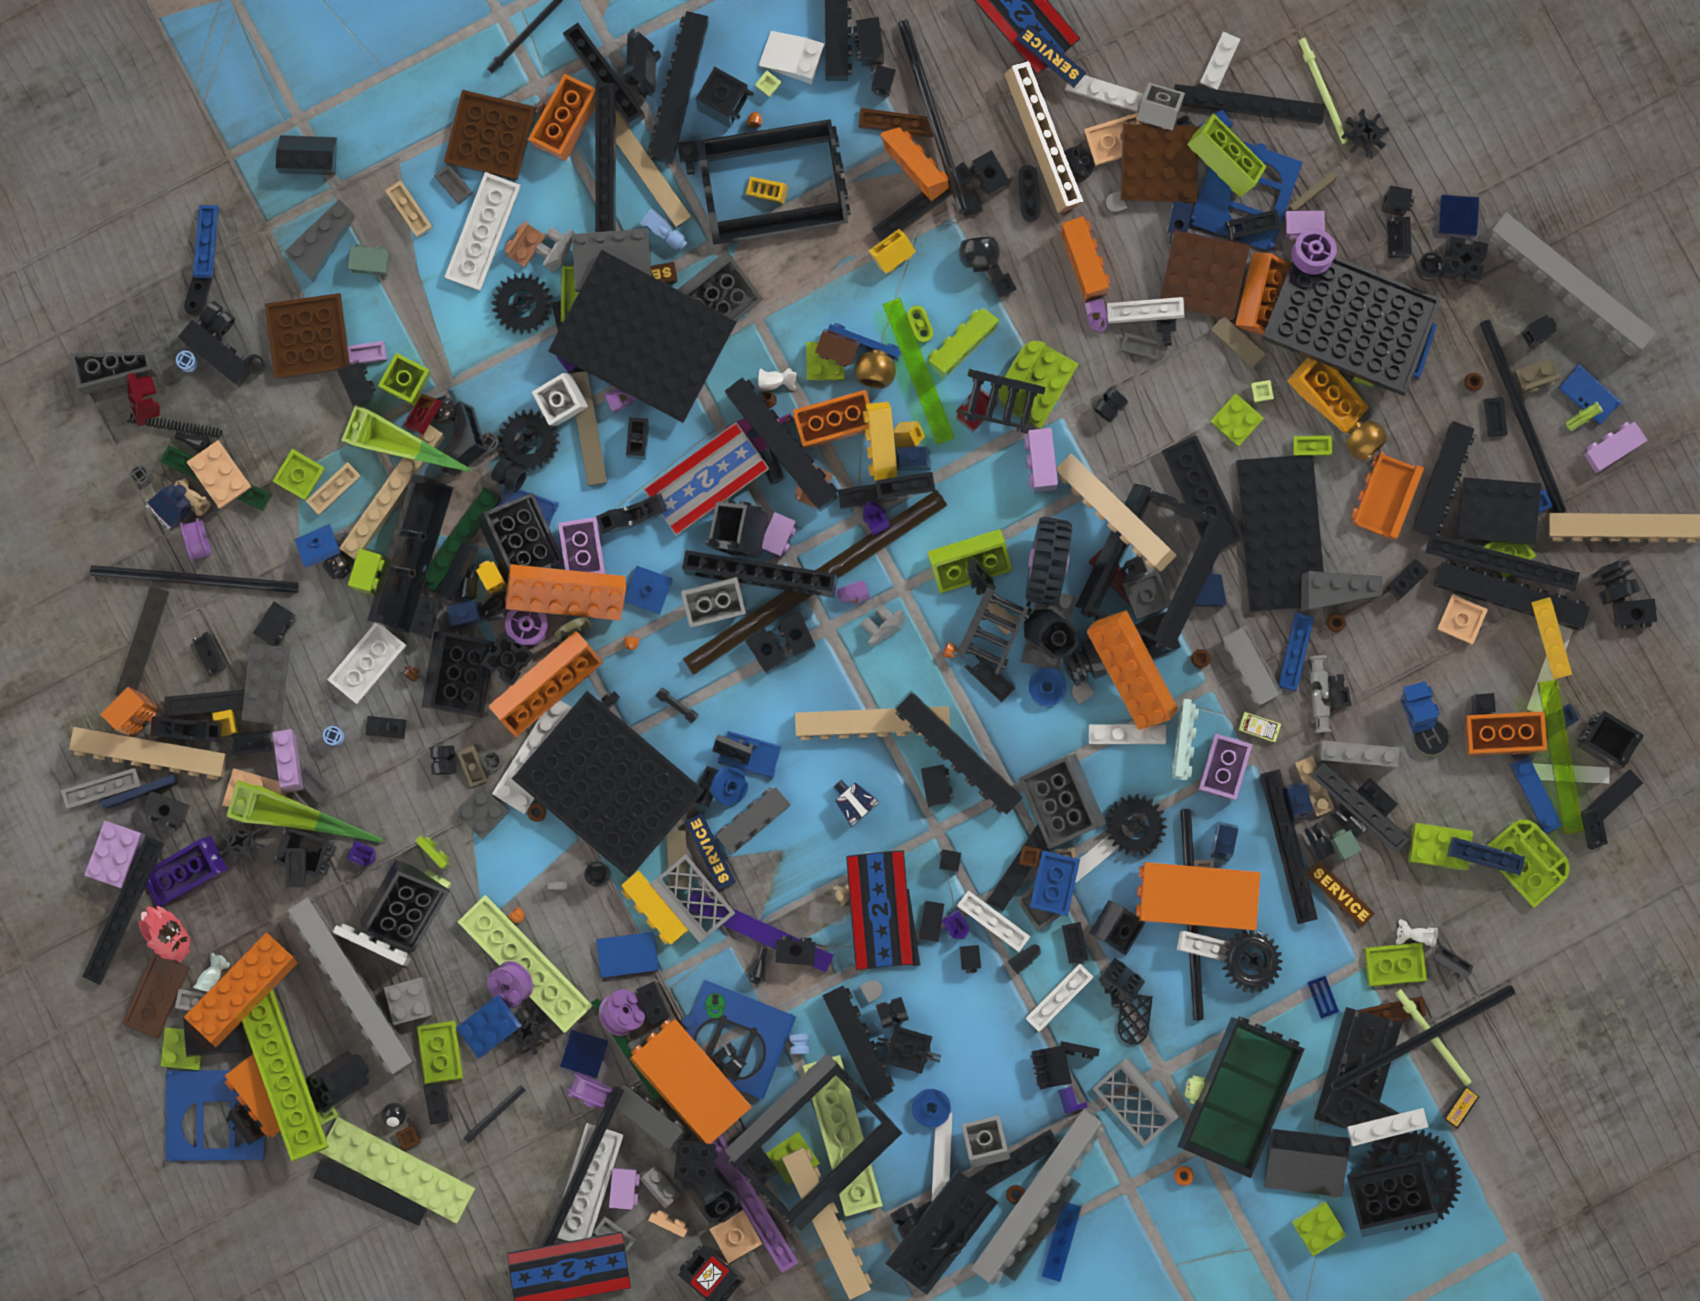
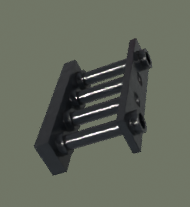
M969 369L967 376L973 378L972 382H974L967 411H958L959 414L964 416L963 419L974 421L976 418L1015 427L1017 432L1025 434L1028 433V430H1035L1034 427L1028 426L1035 396L1037 397V393L1044 395L1046 387ZM984 381L991 382L990 386L992 388L985 415L976 414L975 409L981 384H984ZM1002 385L1009 386L1008 390L1010 391L1003 419L993 418L999 388H1002ZM1022 389L1026 390L1027 398L1019 424L1011 422L1010 419L1017 392Z
M989 583L956 655L964 658L966 653H972L997 665L995 673L998 674L1000 669L1005 670L1009 661L1005 658L1023 620H1028L1032 609L1029 608L1031 604L1029 601L1025 608L997 596V593L994 592L996 586ZM989 602L992 604L994 602L1020 614L1021 617L1017 625L990 613L986 609ZM981 619L984 621L985 619L1012 631L1013 634L1009 642L982 630V627L978 626ZM973 636H979L1005 648L1002 658L973 646L974 644L971 643Z

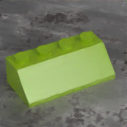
M1214 113L1193 134L1187 144L1239 197H1242L1256 186L1266 168V165Z
M984 308L980 311L976 309L969 316L970 320L966 324L962 323L955 330L957 333L953 337L948 336L942 342L943 346L939 350L935 349L930 353L928 364L945 379L998 328L999 319Z
M1000 529L927 551L940 594L971 584L972 580L967 575L968 561L974 558L991 578L1012 571L1006 542Z

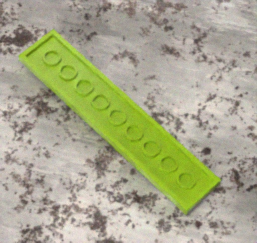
M272 989L242 1022L289 1157L292 1162L325 1150L329 1148L276 995Z

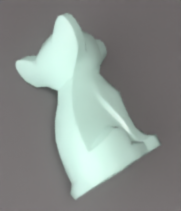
M211 952V966L199 976L193 988L209 992L220 979L221 970L229 968L230 963L226 962L223 956H215Z

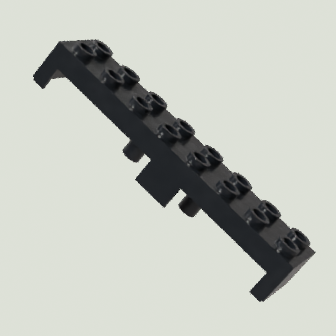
M411 474L367 621L395 631L410 633L411 624L423 591L454 487L426 476Z

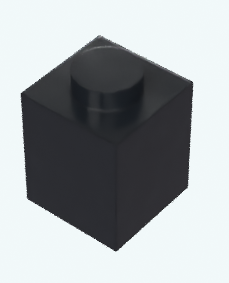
M877 65L871 91H874V94L878 96H890L896 70Z
M1494 693L1471 696L1473 715L1493 714L1496 712Z
M942 849L939 870L958 873L961 852Z
M979 945L960 946L961 970H966V973H977V969L981 968Z

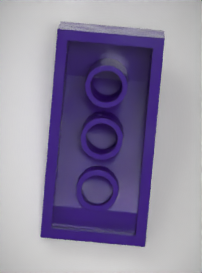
M209 836L195 841L156 864L146 886L156 906L162 907L228 871V868L219 854L212 837Z

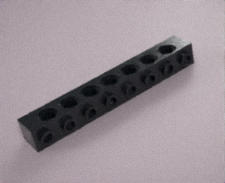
M689 550L685 551L682 565L685 575L716 580H727L737 577L738 583L830 598H835L838 583L835 573Z

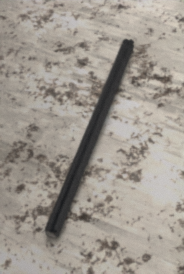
M907 19L901 20L898 26L945 173L949 178L948 182L957 211L963 213L968 210V206L909 21Z
M1489 319L1484 320L1480 323L1481 329L1556 513H1565L1567 509L1492 323Z
M91 565L90 575L99 577L298 593L299 583L289 581Z
M1181 809L1184 866H1194L1191 810ZM1187 925L1188 932L1199 934L1198 926ZM1189 953L1193 1019L1195 1021L1203 1020L1200 956Z
M1511 985L1502 988L1330 1082L1332 1089L1338 1091L1506 1000L1515 995L1514 988Z
M613 1087L541 1246L555 1243L624 1092L622 1088Z

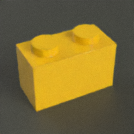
M898 229L870 249L869 253L879 269L887 274L895 270L903 261L909 260L916 253V250L906 234Z
M486 561L479 565V569L476 571L490 595L507 586L497 565L493 561Z

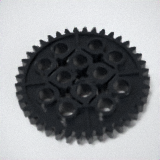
M1424 1129L1419 1134L1417 1130L1412 1131V1133L1399 1134L1390 1152L1371 1144L1374 1150L1366 1151L1370 1156L1363 1157L1367 1163L1360 1165L1367 1171L1396 1164L1398 1157L1401 1159L1405 1158L1404 1162L1419 1159L1420 1155L1424 1159L1425 1164L1432 1166L1430 1171L1436 1183H1434L1429 1174L1427 1175L1432 1194L1439 1197V1201L1435 1206L1438 1217L1444 1220L1442 1213L1450 1214L1447 1208H1454L1451 1202L1458 1201L1454 1195L1461 1194L1456 1189V1187L1462 1186L1460 1182H1457L1462 1176L1456 1174L1461 1168L1455 1167L1459 1162L1458 1160H1452L1455 1153H1448L1451 1147L1447 1146L1444 1148V1140L1438 1143L1439 1136H1435L1432 1139L1431 1132L1425 1136ZM1403 1143L1409 1146V1151L1405 1154L1399 1152V1146ZM1428 1151L1436 1153L1433 1161L1426 1160V1153ZM1386 1153L1392 1155V1161L1388 1164L1382 1162V1156ZM1438 1168L1446 1170L1443 1178L1436 1177V1170ZM1430 1222L1423 1223L1426 1224L1429 1228L1431 1227ZM1418 1224L1419 1228L1423 1230V1224ZM1416 1225L1411 1226L1413 1231H1415Z

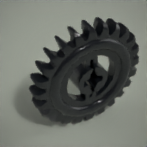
M522 272L521 278H518L517 274L514 273V280L507 276L508 283L500 281L502 288L495 287L499 294H492L497 299L491 302L492 305L497 306L492 309L493 313H498L495 319H502L499 325L506 324L505 330H509L512 327L513 334L518 329L521 335L525 329L529 334L531 333V328L538 331L537 325L544 326L542 320L548 321L549 317L546 314L552 313V310L548 309V307L554 305L553 302H549L553 296L546 295L550 288L543 289L546 283L543 281L538 284L539 277L532 280L531 273L528 278H525L524 272ZM518 291H528L532 293V295L527 296L524 293L517 294L513 299V305L509 307V300L514 293ZM521 299L525 301V306L523 307L519 303ZM536 301V308L529 316L518 317L513 314L516 311L520 313L528 312L531 308V303Z
M523 409L522 416L515 412V419L508 416L510 423L503 422L506 429H499L504 435L497 437L503 441L498 445V447L504 448L500 454H507L505 459H512L513 466L517 463L520 467L524 466L526 471H528L529 466L535 471L536 465L542 469V462L549 464L548 457L554 459L555 456L552 452H558L554 445L560 444V441L555 440L560 434L553 433L557 426L551 427L544 416L540 417L541 412L539 410L536 415L533 414L532 409H530L528 415ZM525 427L536 428L534 432L530 430L523 431L519 437L520 443L517 446L515 445L516 434ZM542 435L543 442L538 451L532 454L521 452L524 449L535 448L538 443L537 438ZM526 436H528L529 438L532 437V438H531V440H532L531 443L526 442V440H525V437H526Z
M1128 794L1127 801L1121 797V804L1114 801L1116 809L1109 807L1112 815H1105L1110 820L1106 822V826H1109V829L1105 830V833H1111L1107 840L1114 839L1112 847L1119 845L1118 852L1125 849V855H1128L1132 851V855L1135 857L1137 851L1141 856L1144 855V850L1150 854V847L1157 849L1155 842L1163 843L1159 836H1166L1161 829L1167 828L1166 825L1162 824L1167 818L1160 817L1164 813V810L1157 811L1160 804L1153 806V798L1146 802V795L1140 800L1139 794H1136L1134 799ZM1133 811L1141 812L1148 818L1150 826L1145 825V821L1139 816H1134L1130 819H1126L1124 816ZM1136 820H1138V824L1141 825V828H1137L1136 830H1134V826L1131 825V822L1134 823ZM1121 825L1127 826L1128 831L1132 834H1139L1143 831L1147 835L1141 839H1131L1124 834Z
M1243 930L1242 936L1239 933H1235L1236 939L1229 938L1232 945L1225 944L1224 946L1228 951L1221 952L1227 958L1220 960L1227 963L1226 966L1222 967V970L1229 971L1224 977L1232 976L1229 983L1237 982L1236 989L1243 985V992L1250 988V993H1254L1256 988L1258 992H1261L1262 986L1264 989H1268V982L1272 985L1275 984L1273 977L1279 978L1276 971H1282L1278 964L1283 963V960L1278 959L1282 953L1276 952L1279 945H1272L1274 939L1268 940V934H1264L1262 937L1260 930L1257 931L1256 935L1254 930H1249V934L1246 930ZM1246 948H1258L1265 957V966L1261 965L1262 958L1258 953H1250ZM1242 968L1245 970L1255 969L1259 974L1249 975Z

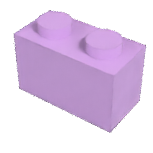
M1286 211L1284 215L1285 237H1290V240H1297L1298 236L1308 229L1325 231L1324 211Z
M774 512L764 535L762 551L779 558L783 554L786 555L790 544H787L789 538H794L798 528L795 526L796 521Z
M613 1168L609 1208L633 1210L634 1205L637 1206L638 1194H635V1187L639 1186L640 1174H637V1170Z

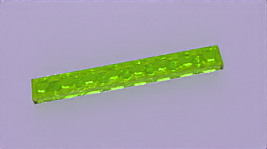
M901 298L882 304L936 445L938 446L955 439Z
M1558 679L1537 682L1541 707L1545 714L1546 736L1563 833L1583 832L1584 827Z

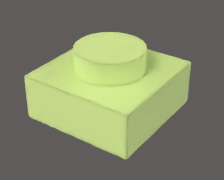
M766 71L757 81L755 87L770 98L782 82Z
M1270 380L1251 383L1254 403L1274 399Z

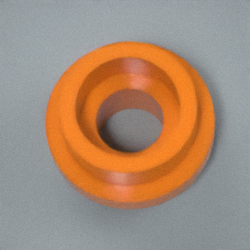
M1181 1166L1175 1170L1174 1179L1179 1185L1186 1186L1193 1181L1194 1174L1189 1167ZM1182 1172L1187 1173V1178L1184 1180L1180 1178Z

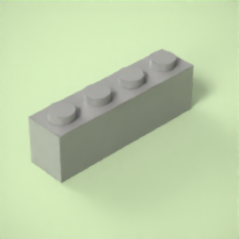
M1246 626L1222 638L1224 640L1222 643L1227 653H1231L1233 657L1232 663L1237 670L1240 669L1243 675L1241 679L1245 686L1250 687L1252 691L1250 695L1255 703H1258L1260 706L1282 694L1279 685Z
M1321 741L1318 761L1395 769L1398 767L1400 748Z

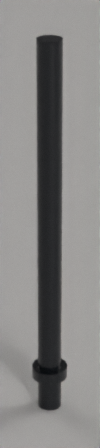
M553 0L498 57L493 59L494 62L487 70L493 74L499 66L502 67L504 65L503 62L563 0Z

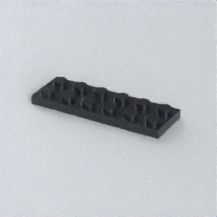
M1197 435L1162 450L1161 453L1185 504L1196 507L1201 512L1219 517L1232 525L1222 549L1244 540V536ZM1193 520L1202 538L1206 527Z

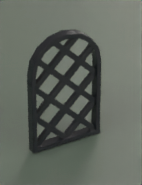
M1137 994L1134 1000L1137 998L1141 1004L1135 1008L1130 1003L1134 1010L1129 1014L1124 1009L1129 1004L1126 1003L1122 1006L1123 1001H1121L1117 1025L1118 1034L1125 1043L1131 1045L1139 1044L1147 1037L1150 1029L1153 996ZM1139 997H1146L1148 999L1143 1002ZM1150 1000V1005L1148 1009L1145 1004ZM1143 1006L1147 1012L1141 1016L1137 1010ZM1122 1011L1126 1015L1123 1019H1121ZM1134 1012L1139 1016L1136 1021H1133L1130 1017ZM1147 1014H1148V1022H1146V1021L1144 1020V1018H1143V1017H1145ZM1129 1018L1132 1024L1126 1028L1123 1021ZM1139 1020L1145 1023V1026L1141 1029L1136 1025ZM1120 1024L1124 1028L1122 1032H1120ZM1134 1025L1138 1031L1132 1035L1128 1029ZM1147 1027L1146 1034L1144 1035L1142 1030ZM1125 1031L1130 1035V1038L1127 1040L1122 1037ZM1140 1033L1143 1039L1137 1042L1134 1037Z

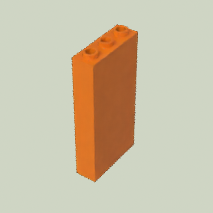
M1144 862L1143 866H1139L1138 876L1142 880L1141 886L1138 885L1137 897H1140V905H1136V916L1139 917L1138 921L1255 931L1257 929L1261 872Z
M668 1019L660 1026L661 1032L657 1035L652 1033L646 1039L648 1043L645 1046L641 1047L639 1045L631 1052L633 1056L630 1060L702 1143L711 1144L752 1106L678 1021L674 1019L670 1022Z

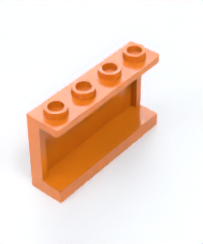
M1381 451L1372 460L1371 465L1374 467L1372 473L1368 472L1364 483L1367 486L1365 491L1361 490L1358 501H1360V504L1352 512V525L1395 541L1400 533L1424 467L1419 465L1415 467L1384 455L1385 453Z
M252 1054L225 1075L227 1079L225 1084L231 1091L233 1089L236 1090L239 1094L236 1098L242 1106L247 1105L251 1111L248 1114L252 1119L260 1121L263 1125L260 1129L265 1136L268 1137L270 1135L274 1138L280 1132V1128L254 1054Z

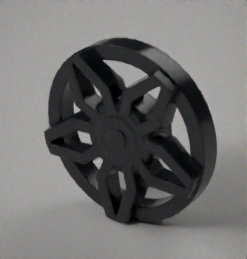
M1068 148L1064 151V154L1066 155L1071 152V158L1066 157V159L1069 160L1068 164L1073 172L1072 175L1075 176L1077 173L1082 177L1074 180L1076 183L1082 182L1092 174L1094 168L1093 157L1084 148ZM1074 151H1077L1078 157H1074ZM1080 151L1085 153L1087 156H1083L1082 158H1080ZM1084 159H1090L1086 163L1083 162ZM1091 163L1090 171L1087 172V169L1083 166H1087Z
M506 592L493 595L483 604L481 614L488 622L507 616L510 609H506Z

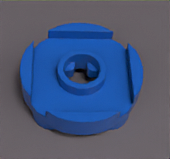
M1043 668L1036 671L1029 681V694L1031 698L1042 706H1053L1059 703L1067 691L1063 674L1054 668ZM1051 682L1053 690L1045 692L1042 686L1043 683Z
M721 767L713 779L710 788L711 795L714 796L716 801L727 806H732L736 802L742 801L748 790L745 773L735 767ZM731 782L732 788L727 790V786Z
M925 1089L915 1097L912 1110L914 1118L918 1123L931 1128L941 1126L947 1121L951 1112V1106L948 1097L942 1091ZM928 1103L932 1105L935 1103L937 1105L934 1114L926 1111Z

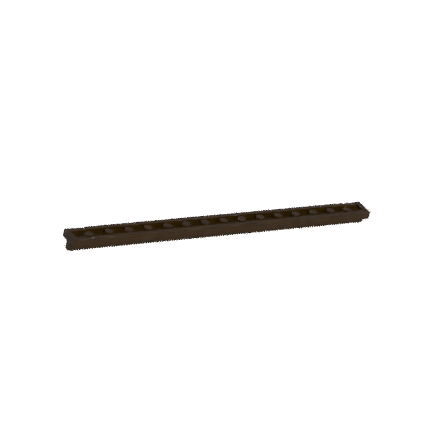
M936 489L935 492L930 493L888 521L890 528L874 535L870 533L816 569V571L835 573L839 579L945 508L947 503ZM783 591L683 658L684 662L692 674L695 675L813 595Z

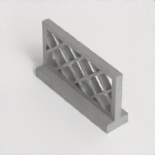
M686 854L650 883L699 943L703 942L735 914L733 909ZM685 860L691 866L690 874L679 873V865ZM668 874L676 875L675 886H667L662 879ZM678 875L690 876L689 887H677ZM692 876L701 877L703 880L702 889L691 888ZM669 888H674L675 893H673ZM677 889L688 890V901H680L677 898ZM691 890L702 891L701 902L690 901ZM704 891H710L715 894V903H704ZM717 898L722 902V904H717ZM682 903H687V909ZM690 904H701L700 916L690 914ZM703 905L714 906V917L702 916ZM717 906H725L730 913L724 918L716 917ZM702 918L713 919V927L707 933L701 927Z
M1128 1057L1121 1061L1119 1065L1092 1088L1144 1147L1179 1117V1113ZM1119 1069L1126 1074V1082L1114 1081L1115 1073ZM1103 1084H1112L1111 1095L1103 1094L1098 1088ZM1114 1084L1125 1085V1096L1114 1095ZM1128 1085L1138 1087L1139 1097L1127 1096ZM1113 1098L1125 1099L1124 1109H1116L1113 1106ZM1127 1099H1138V1110H1127ZM1141 1100H1149L1152 1103V1111H1141ZM1138 1113V1123L1130 1124L1126 1120V1114ZM1140 1113L1152 1114L1151 1125L1140 1124ZM1154 1114L1163 1115L1167 1121L1162 1126L1154 1125ZM1140 1127L1151 1128V1136L1146 1140L1139 1135Z

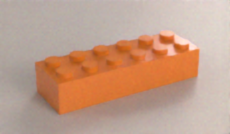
M510 564L506 590V609L621 621L626 592L625 576Z
M1127 610L1095 621L1086 632L1138 730L1171 720L1179 709Z
M575 631L549 655L539 661L528 673L524 674L514 685L510 686L500 697L496 698L488 707L515 737H518L604 662L582 636Z
M266 932L184 1018L216 1048L298 962Z

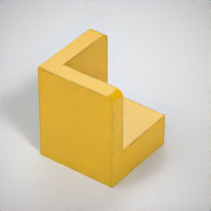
M918 421L900 422L893 430L897 448L917 447L925 437Z
M233 710L212 713L213 720L222 723L221 737L238 734L235 712Z

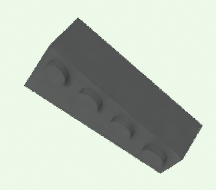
M339 199L284 251L313 283L321 269L324 268L331 253L336 249L338 242L343 238L355 219L354 214Z
M148 351L105 352V354L70 353L77 389L82 395L127 384V374L134 373L136 378L157 376L153 358Z
M1306 572L1302 574L1301 612L1381 596L1382 576Z
M776 787L774 789L768 788L762 793L763 798L759 801L755 799L747 806L748 810L746 812L737 814L732 819L733 822L730 825H724L718 831L719 834L716 837L731 855L791 806Z
M624 1084L621 1087L624 1092L616 1108L667 1149L677 1153L678 1140L688 1141L692 1135L683 1129L685 1126L678 1120L673 1121L670 1119V1114L664 1109H657L654 1106L655 1102L647 1096L645 1098L640 1096L639 1093L641 1091L631 1084L629 1087Z

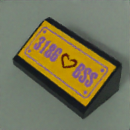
M1463 1086L1442 1118L1458 1129L1479 1099V1096L1468 1087Z

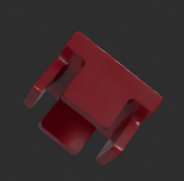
M134 373L127 374L128 400L137 426H144L146 419L160 416V405L158 402H154L153 398L143 400V396L156 394V388L150 376L136 378Z

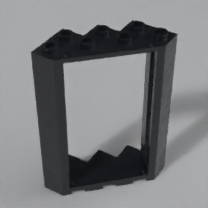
M831 119L696 141L713 245L848 223L847 216L851 215L849 204H845V200L848 199L845 178H841L844 168L841 154L836 150V147H840L836 126H832ZM829 142L839 202L717 222L707 162Z
M1134 483L1124 505L1140 520H1142L1149 503L1152 502L1158 507L1170 509L1181 517L1195 520L1206 527L1156 634L1153 635L1136 627L1145 645L1151 648L1156 647L1162 651L1165 648L1173 650L1232 525L1219 517L1201 512L1196 507L1179 502L1177 499L1164 493L1151 491L1152 488ZM1111 530L1075 607L1081 610L1080 613L1089 618L1091 616L1094 617V622L1111 616L1099 611L1098 608L1129 544H1125L1119 538L1122 535L1119 531L1114 533Z
M826 1053L743 1132L725 1152L729 1156L727 1160L734 1167L738 1166L737 1169L744 1176L747 1175L748 1178L746 1180L754 1188L756 1187L763 1196H767L765 1200L773 1208L775 1207L782 1216H786L784 1220L792 1228L796 1226L801 1231L903 1133L848 1073ZM837 1076L881 1123L789 1211L749 1169L745 1162L832 1078Z

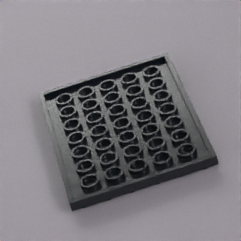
M601 249L548 352L684 423L737 321Z
M1336 256L1331 266L1325 272L1315 275L1301 271L1292 260L1262 339L1405 396L1441 298Z
M589 691L583 694L512 777L513 781L628 878L636 872L705 791Z

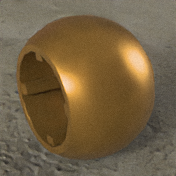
M871 350V352L862 354L855 365L857 381L868 387L887 388L894 381L896 375V366L893 359L888 357L886 352L880 350Z
M1368 420L1365 423L1359 421L1348 431L1350 436L1346 439V446L1354 458L1366 461L1387 442V434L1384 428L1375 421Z

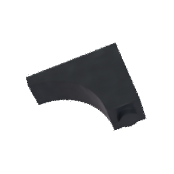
M459 401L455 405V429L448 445L442 452L468 467L484 454L487 449L474 408ZM440 466L444 473L455 477L463 471Z

